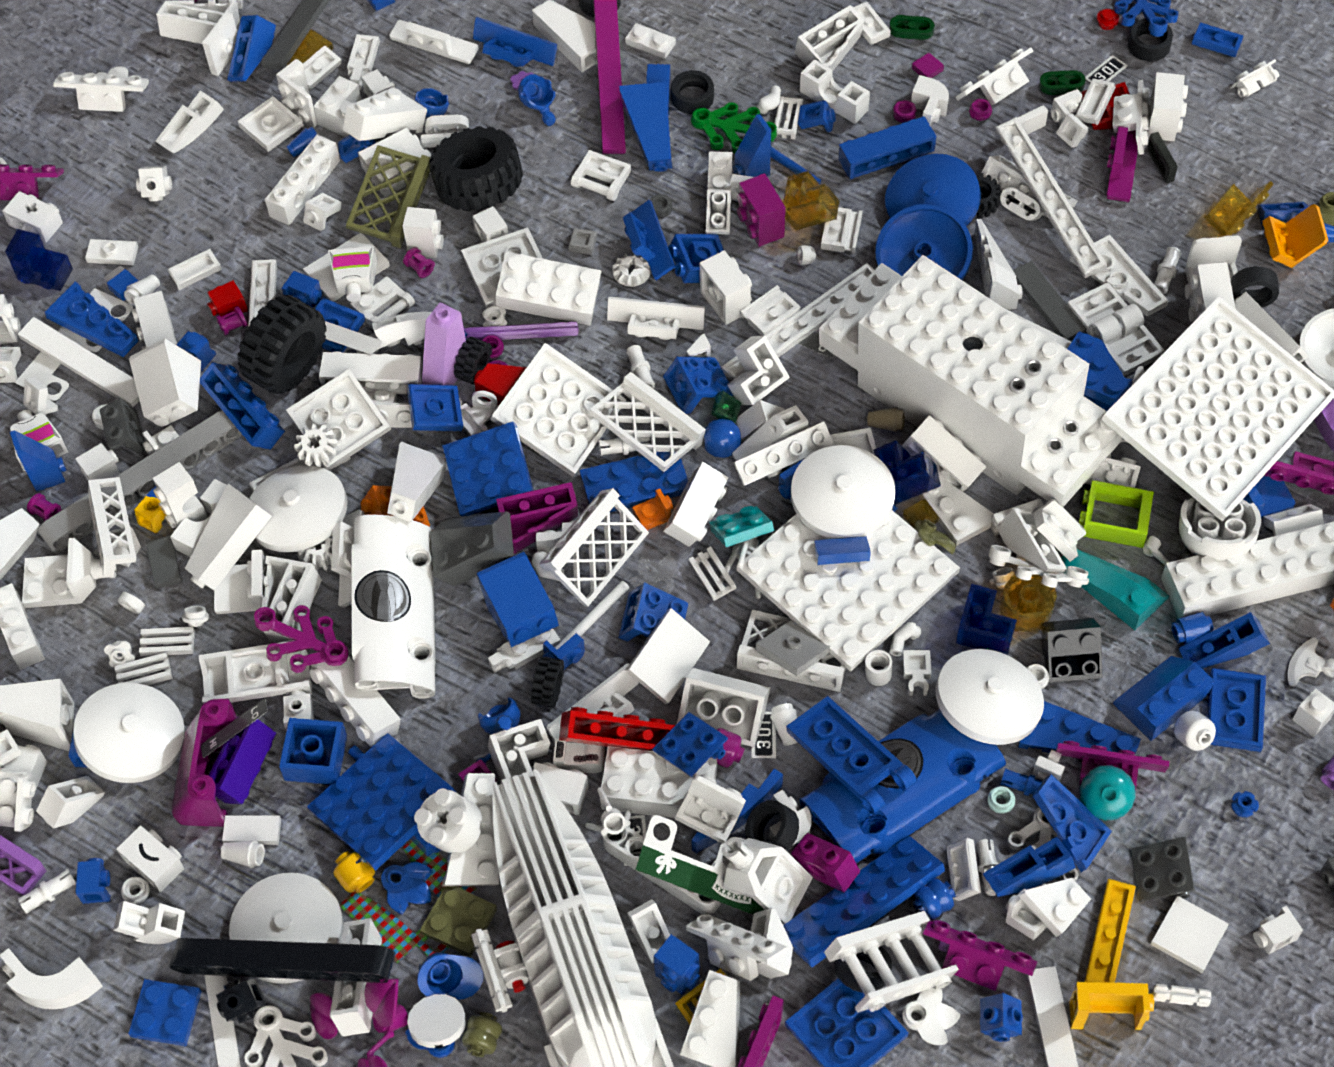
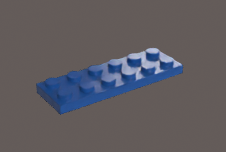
M910 835L861 869L845 893L833 889L783 925L793 946V951L811 968L826 958L824 951L837 937L866 929L916 893L918 889L945 871L943 863Z

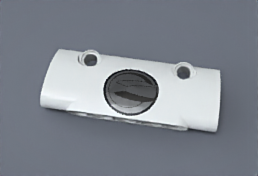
M360 515L354 519V544H352L351 548L352 656L355 662V687L359 690L410 688L411 695L415 698L425 699L435 695L434 576L430 534L432 529L420 522L413 520L409 522L389 515ZM421 562L426 563L423 566H416V564ZM421 655L428 656V658L424 660L417 659Z

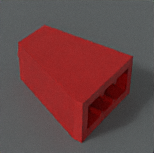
M488 363L483 371L479 370L474 378L475 392L487 391L494 394L499 406L527 367ZM482 397V398H484L485 400H487V401H489V402L491 401V400H490L489 398H487V397Z

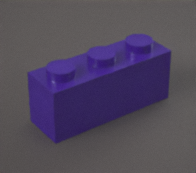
M259 719L224 743L209 774L216 784L215 797L225 804H243L249 795L255 777L261 770V765L267 752L272 747L276 732Z

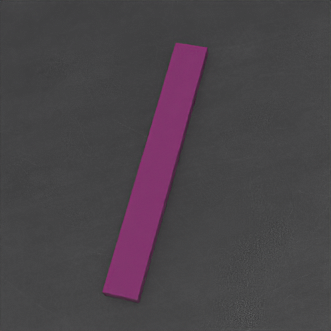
M593 0L602 154H625L624 110L619 86H622L617 0Z

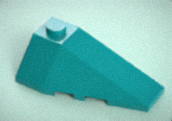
M1077 549L1078 556L1072 561H1069L1064 555L1061 557L1067 569L1068 566H1075L1088 571L1087 578H1089V582L1087 585H1082V588L1134 631L1170 597L1150 579Z

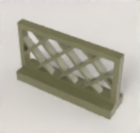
M377 145L348 218L346 228L392 243V246L401 249L405 239L403 222L407 207L417 208L430 174V157L421 155V158ZM380 154L390 156L393 162L381 167L378 161ZM410 162L415 165L413 170L403 173L400 164ZM396 167L400 175L388 180L384 171ZM381 173L385 182L373 186L370 181L371 177ZM403 180L406 184V189L395 193L392 184ZM389 187L392 196L381 200L376 191ZM373 193L377 202L365 207L362 201L363 198ZM396 200L399 206L398 209L388 214L384 205ZM381 207L384 216L372 220L369 211ZM365 213L369 222L362 226L355 224V218ZM388 220L391 227L387 234L378 231L376 225Z

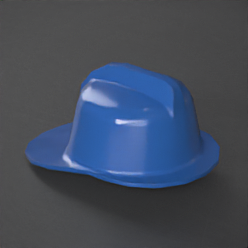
M439 952L433 953L422 964H419L417 984L420 991L426 996L446 994L457 1000L466 999L473 996L483 983L481 965L475 959L467 956Z

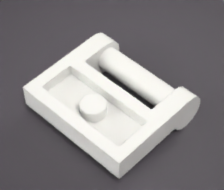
M589 150L574 173L571 186L586 188L607 196L609 200L615 201L619 190L631 172V165ZM588 175L590 177L602 180L604 182L610 183L611 186L608 187L596 183L594 181L585 179L584 176Z
M386 276L373 286V290L363 293L361 299L357 302H351L350 306L352 310L364 314L365 322L373 328L372 323L397 315L406 307L410 308L413 306L415 301L408 292L405 293ZM399 300L397 303H395L393 306H391L389 309H387L385 312H383L381 315L377 317L379 313H381L395 301Z

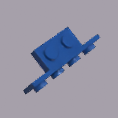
M479 17L475 18L473 39L485 43L483 44L482 53L490 55L491 58L496 60L508 61L516 67H523L531 60L554 66L557 51L556 43Z
M647 200L634 211L622 217L626 226L624 231L632 243L630 244L631 250L636 256H642L648 261L656 281L675 268L655 209L650 200Z

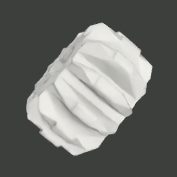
M314 423L309 431L306 427H303L304 435H296V440L299 443L294 445V449L299 452L298 458L305 460L307 466H311L315 462L316 466L320 467L323 460L330 464L328 456H336L337 454L334 448L338 446V441L334 439V432L332 430L328 431L325 425L318 429ZM318 443L320 446L315 448L313 445Z
M333 534L311 548L298 551L299 560L312 563L317 571L322 567L327 572L328 565H331Z

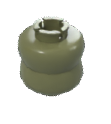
M480 1012L479 1015H473L469 1018L467 1030L462 1037V1044L468 1048V1053L482 1058L485 1056L484 1054H493L495 1052L497 1040L502 1033V1026L497 1022V1017L487 1012Z

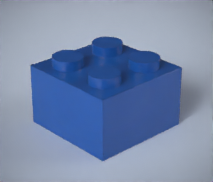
M289 718L279 766L284 780L329 785L336 782L341 774L347 742V733L343 722Z

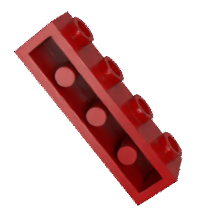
M571 707L570 711L562 713L559 740L604 747L612 746L653 751L652 749L675 725L665 724L663 719L649 718V721L639 720V716L623 715L622 718L613 716L614 713L609 711H597V714L587 713L586 708Z

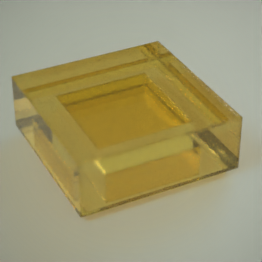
M925 499L903 510V516L913 528H915L917 520L923 521L927 519L934 524L939 521L938 515Z

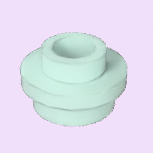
M1000 786L989 792L987 803L992 811L1005 814L1013 809L1015 796L1010 789ZM998 798H1002L1006 801V803L999 804L996 800Z

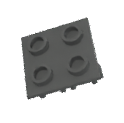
M1186 837L1131 848L1140 902L1178 894L1183 899L1190 897V892L1194 891L1195 888Z

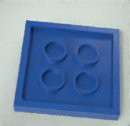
M514 421L443 445L460 516H469L496 507V499L534 491L517 425Z
M839 979L835 980L785 1021V1026L821 1067H872L907 1038L909 1034L885 1006L874 1012H870L867 1009L857 1013L855 1007L865 997L864 993L852 990Z

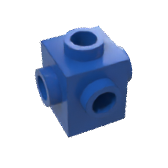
M1005 993L980 998L981 1033L991 1036L992 1040L997 1042H1006L1010 1040V1037L1022 1035L1023 1016L1021 1000Z

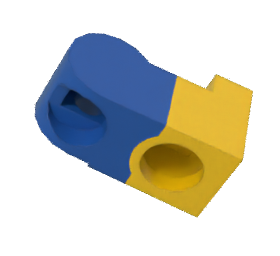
M155 486L134 511L138 525L157 534L162 528V521L166 515L159 505L160 501L153 491L156 488Z

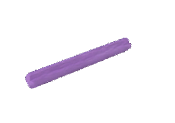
M571 321L464 328V330L468 333L466 338L472 336L479 340H483L489 335L497 336L500 340L578 335V323Z

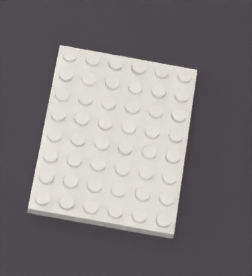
M1218 296L1103 415L1101 420L1217 518L1223 521L1334 398V390Z

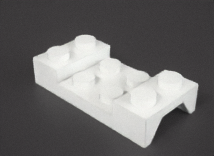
M291 641L279 642L277 644L287 643ZM269 644L199 655L204 688L202 703L204 704L212 699H229L233 707V702L283 694L290 696V692L294 690H303L306 694L310 693L313 695L310 665L306 666V669L300 673H295L290 669V658L296 654L309 655L308 649L284 654L276 662L270 661L266 657V648ZM271 651L270 653H272V654H277V653H279V652H278V651ZM295 662L294 664H295V665H301L302 663H301V662Z

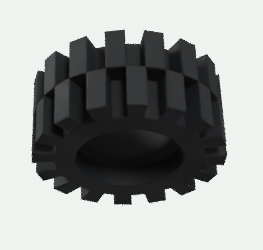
M979 173V177H977L981 193L987 196L980 200L976 213L978 218H982L983 214L988 217L990 212L994 214L996 208L998 209L1001 195L1000 184H997V180L994 178L991 181L990 175H987L986 178L983 177L984 173Z
M472 336L467 338L466 342L462 344V349H459V356L455 360L457 361L454 365L455 378L475 385L474 378L479 370L483 371L488 362L491 361L492 345Z
M544 656L540 657L536 666V673H534L532 704L552 708L556 706L564 676L563 660Z

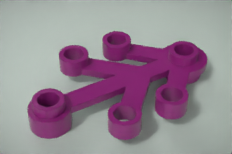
M299 605L294 609V620L300 624L302 632L276 620L274 610L269 607H261L255 611L254 624L259 630H272L294 640L282 644H269L266 648L268 660L276 662L284 654L307 649L317 651L305 656L300 654L293 655L290 658V669L295 673L303 672L308 665L325 662L331 666H340L347 661L349 656L348 648L343 642L336 640L333 631V620L330 617L322 616L317 621V630L324 635L326 642L324 643L316 639L310 621V610L307 606ZM299 613H305L306 615H304V616H299L298 614H299ZM322 624H328L329 626H328V627H323V626H321V625H322ZM271 651H278L279 653H277V654H272V653H270V652H271ZM295 662H301L302 664H301V665H295L294 663H295Z

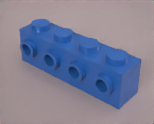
M925 116L839 144L838 160L848 178L853 179L934 152L937 136Z
M212 362L200 377V384L251 446L271 450L285 432L279 424V419L266 409V403L259 397H256L252 392L253 388L251 385L241 379L238 375L239 371L234 366Z

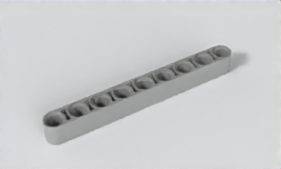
M223 410L215 413L116 476L120 477L126 510L143 500L156 486L153 477L178 462L188 471L241 436V432ZM115 486L101 488V492L109 496L116 491ZM88 494L40 525L38 533L53 552H61L68 548L69 538H75L79 541L94 531ZM110 505L105 511L115 516L120 509Z

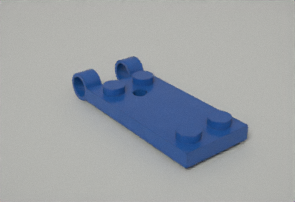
M829 696L786 726L787 733L861 801L863 807L872 815L885 807L883 798L873 787L887 776L891 775L896 785L903 791H906L917 782L914 773L908 766L898 760ZM860 761L866 763L864 766H856Z

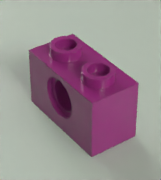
M806 833L791 853L793 858L814 879L844 893L860 873L851 852L809 833Z

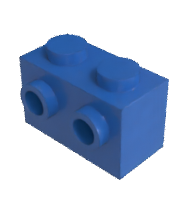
M671 934L654 955L655 976L661 979V984L667 990L673 993L676 990L683 995L687 989L692 990L700 980L699 953Z

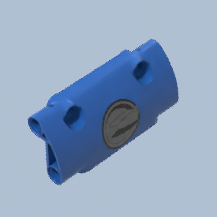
M939 709L929 716L921 714L878 741L912 770L917 782L906 791H903L896 785L892 776L889 775L875 785L873 789L881 795L885 802V807L874 815L870 814L863 807L861 801L831 773L826 775L821 786L802 797L799 802L802 809L806 806L809 808L811 820L833 840L834 845L851 852L857 864L869 856L871 852L880 854L888 851L892 846L969 795L976 793L980 788V782L983 781V778L986 779L1004 767L1006 761L997 745L983 743L964 735L948 722ZM862 761L856 764V766L866 765V763Z

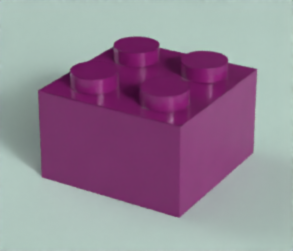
M764 173L740 182L739 193L737 194L739 203L737 215L741 222H745L749 237L755 239L759 247L784 238L786 207L766 174Z

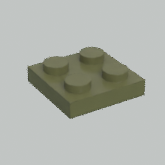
M445 886L421 927L420 932L422 935L471 958L476 949L471 934L476 933L478 929H482V931L487 929L497 911V905L459 887Z

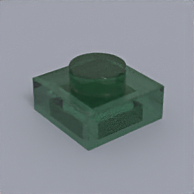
M723 390L717 393L711 414L718 419L732 420L736 424L742 403Z

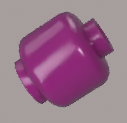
M718 728L717 730L727 736L728 740L723 744L726 751L725 756L722 759L717 758V765L729 768L733 762H740L745 748L741 747L742 739L739 735L724 728Z

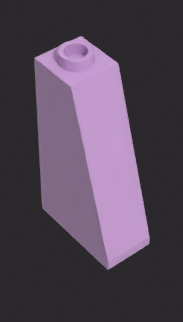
M441 302L426 319L422 385H454L458 380L454 375V365L457 363L455 360L459 356L458 352L459 349H462V344L466 342L461 312Z

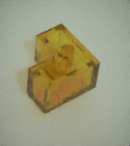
M809 171L789 176L783 201L786 207L785 219L795 230L836 220L839 199L826 184L820 185Z

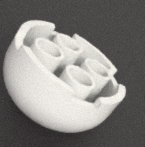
M1192 497L1188 501L1185 500L1182 505L1179 518V533L1185 546L1196 556H1210L1218 561H1226L1227 558L1243 556L1250 551L1258 538L1261 515L1254 503L1249 504L1242 499L1231 513L1221 521Z

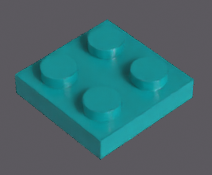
M747 506L738 513L720 515L716 520L709 522L711 532L725 547L774 531L772 521L757 506Z

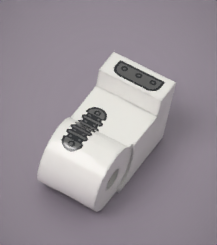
M555 738L553 764L560 769L568 771L569 769H576L583 773H600L604 770L606 749L604 746L570 743Z

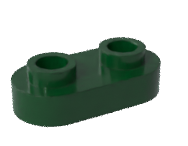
M896 15L891 18L889 24L891 35L906 39H929L933 36L935 28L932 19L922 16Z
M1077 70L1048 71L1041 75L1039 89L1047 95L1066 94L1076 89L1081 92L1085 87L1086 77Z

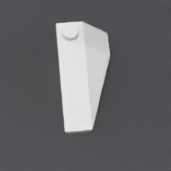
M976 219L974 236L985 296L1007 310L1017 309L1018 299H1022L1021 284L1017 285L1015 273L983 221Z

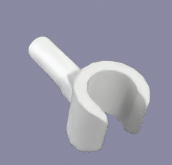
M1150 536L1144 544L1143 553L1150 557L1154 556L1165 566L1170 561L1158 550L1161 542L1158 538Z

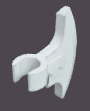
M1313 637L1303 643L1292 656L1287 674L1289 686L1296 687L1298 681L1304 676L1317 678L1321 671L1327 676L1334 678V659H1325L1316 654L1317 638Z

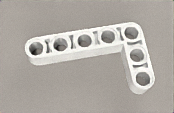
M626 826L618 834L607 833L603 835L605 850L635 870L639 856H634L631 853L636 849H642L645 838ZM612 835H620L622 837L618 841H611L609 839ZM723 855V863L728 866L730 860ZM637 871L703 915L714 913L722 904L713 899L704 902L700 899L702 896L700 894Z

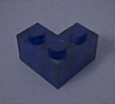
M17 229L5 250L17 279L25 284L31 283L45 289L61 291L73 270L68 255L45 249L40 235Z
M896 440L873 450L874 455L886 465L893 477L895 505L941 486L937 465L924 452L910 457L909 452Z
M971 584L959 624L956 644L975 649L993 650L1008 655L1017 620L992 613L997 590Z

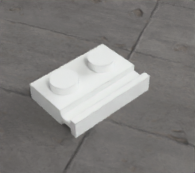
M828 206L821 249L838 252L846 250L855 254L863 211L852 212V209Z
M777 285L741 310V317L745 318L748 324L761 336H765L799 312L801 306L788 294L783 293Z

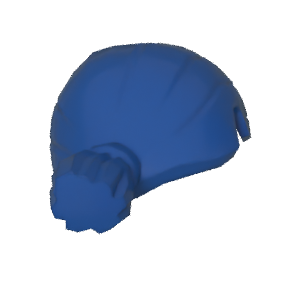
M536 74L527 75L518 86L519 99L524 106L540 111L543 122L548 127L552 126L556 122L555 115L549 108L555 98L552 83L550 80Z
M509 697L506 705H496L484 716L479 713L480 726L490 735L517 727L520 722V710L517 703Z

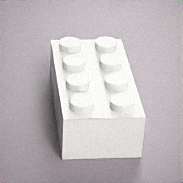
M505 252L496 292V306L569 322L576 321L579 324L591 326L600 285L601 270Z
M608 746L601 788L612 808H616L620 812H626L627 809H630L631 813L675 818L695 775H707L716 781L717 759L709 758L690 777L654 751ZM600 799L601 810H605V807Z

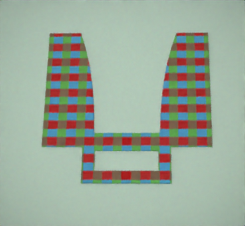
M410 840L403 847L410 862L425 864L432 870V874L424 882L439 897L445 887L442 886L448 866L447 860L441 854L434 852L427 857ZM456 886L471 894L476 890L474 886ZM353 892L339 905L354 921L372 919L382 938L381 946L388 947L396 952L394 957L396 963L416 945L427 956L433 953H444L449 948L440 944L433 950L424 942L428 937L422 935L420 929L414 933L388 910L360 893Z

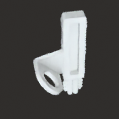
M476 391L472 395V408L467 403L462 405L463 400L459 398L463 429L467 434L472 436L489 430L485 424L498 408L496 396L487 391ZM478 397H487L491 401L483 402Z

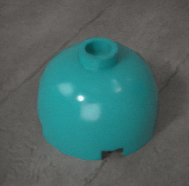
M1101 765L1090 770L1083 777L1079 788L1081 802L1095 817L1103 821L1117 820L1125 816L1133 807L1136 798L1135 785L1131 777L1122 769L1112 765Z

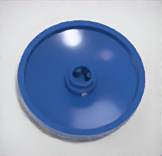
M946 154L923 155L903 165L891 178L885 195V205L889 218L905 208L921 204H931L952 211L966 226L975 217L981 200L979 182L972 168L961 159Z
M931 204L911 206L893 215L881 229L876 243L877 265L879 266L883 263L903 276L924 255L963 280L970 269L973 258L971 235L964 222L955 213L946 208Z

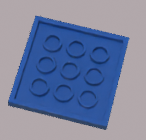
M387 733L348 768L336 782H333L313 800L307 808L376 871L418 832L414 816L424 801L442 788L456 791Z

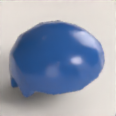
M432 88L416 92L414 101L427 108L426 118L444 115L447 112L449 106L448 95H443Z
M713 420L705 427V450L714 457L726 458L732 456V453L741 445L740 429L732 420Z

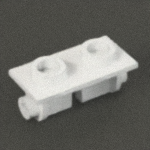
M1276 60L1268 64L1263 61L1253 68V72L1248 73V71L1241 73L1235 77L1236 82L1230 89L1237 86L1238 95L1240 97H1248L1261 89L1257 81L1262 88L1277 81L1279 73L1276 69L1273 70L1271 65Z

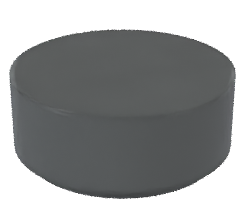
M658 194L650 199L657 218H664L671 214L672 200L668 196Z

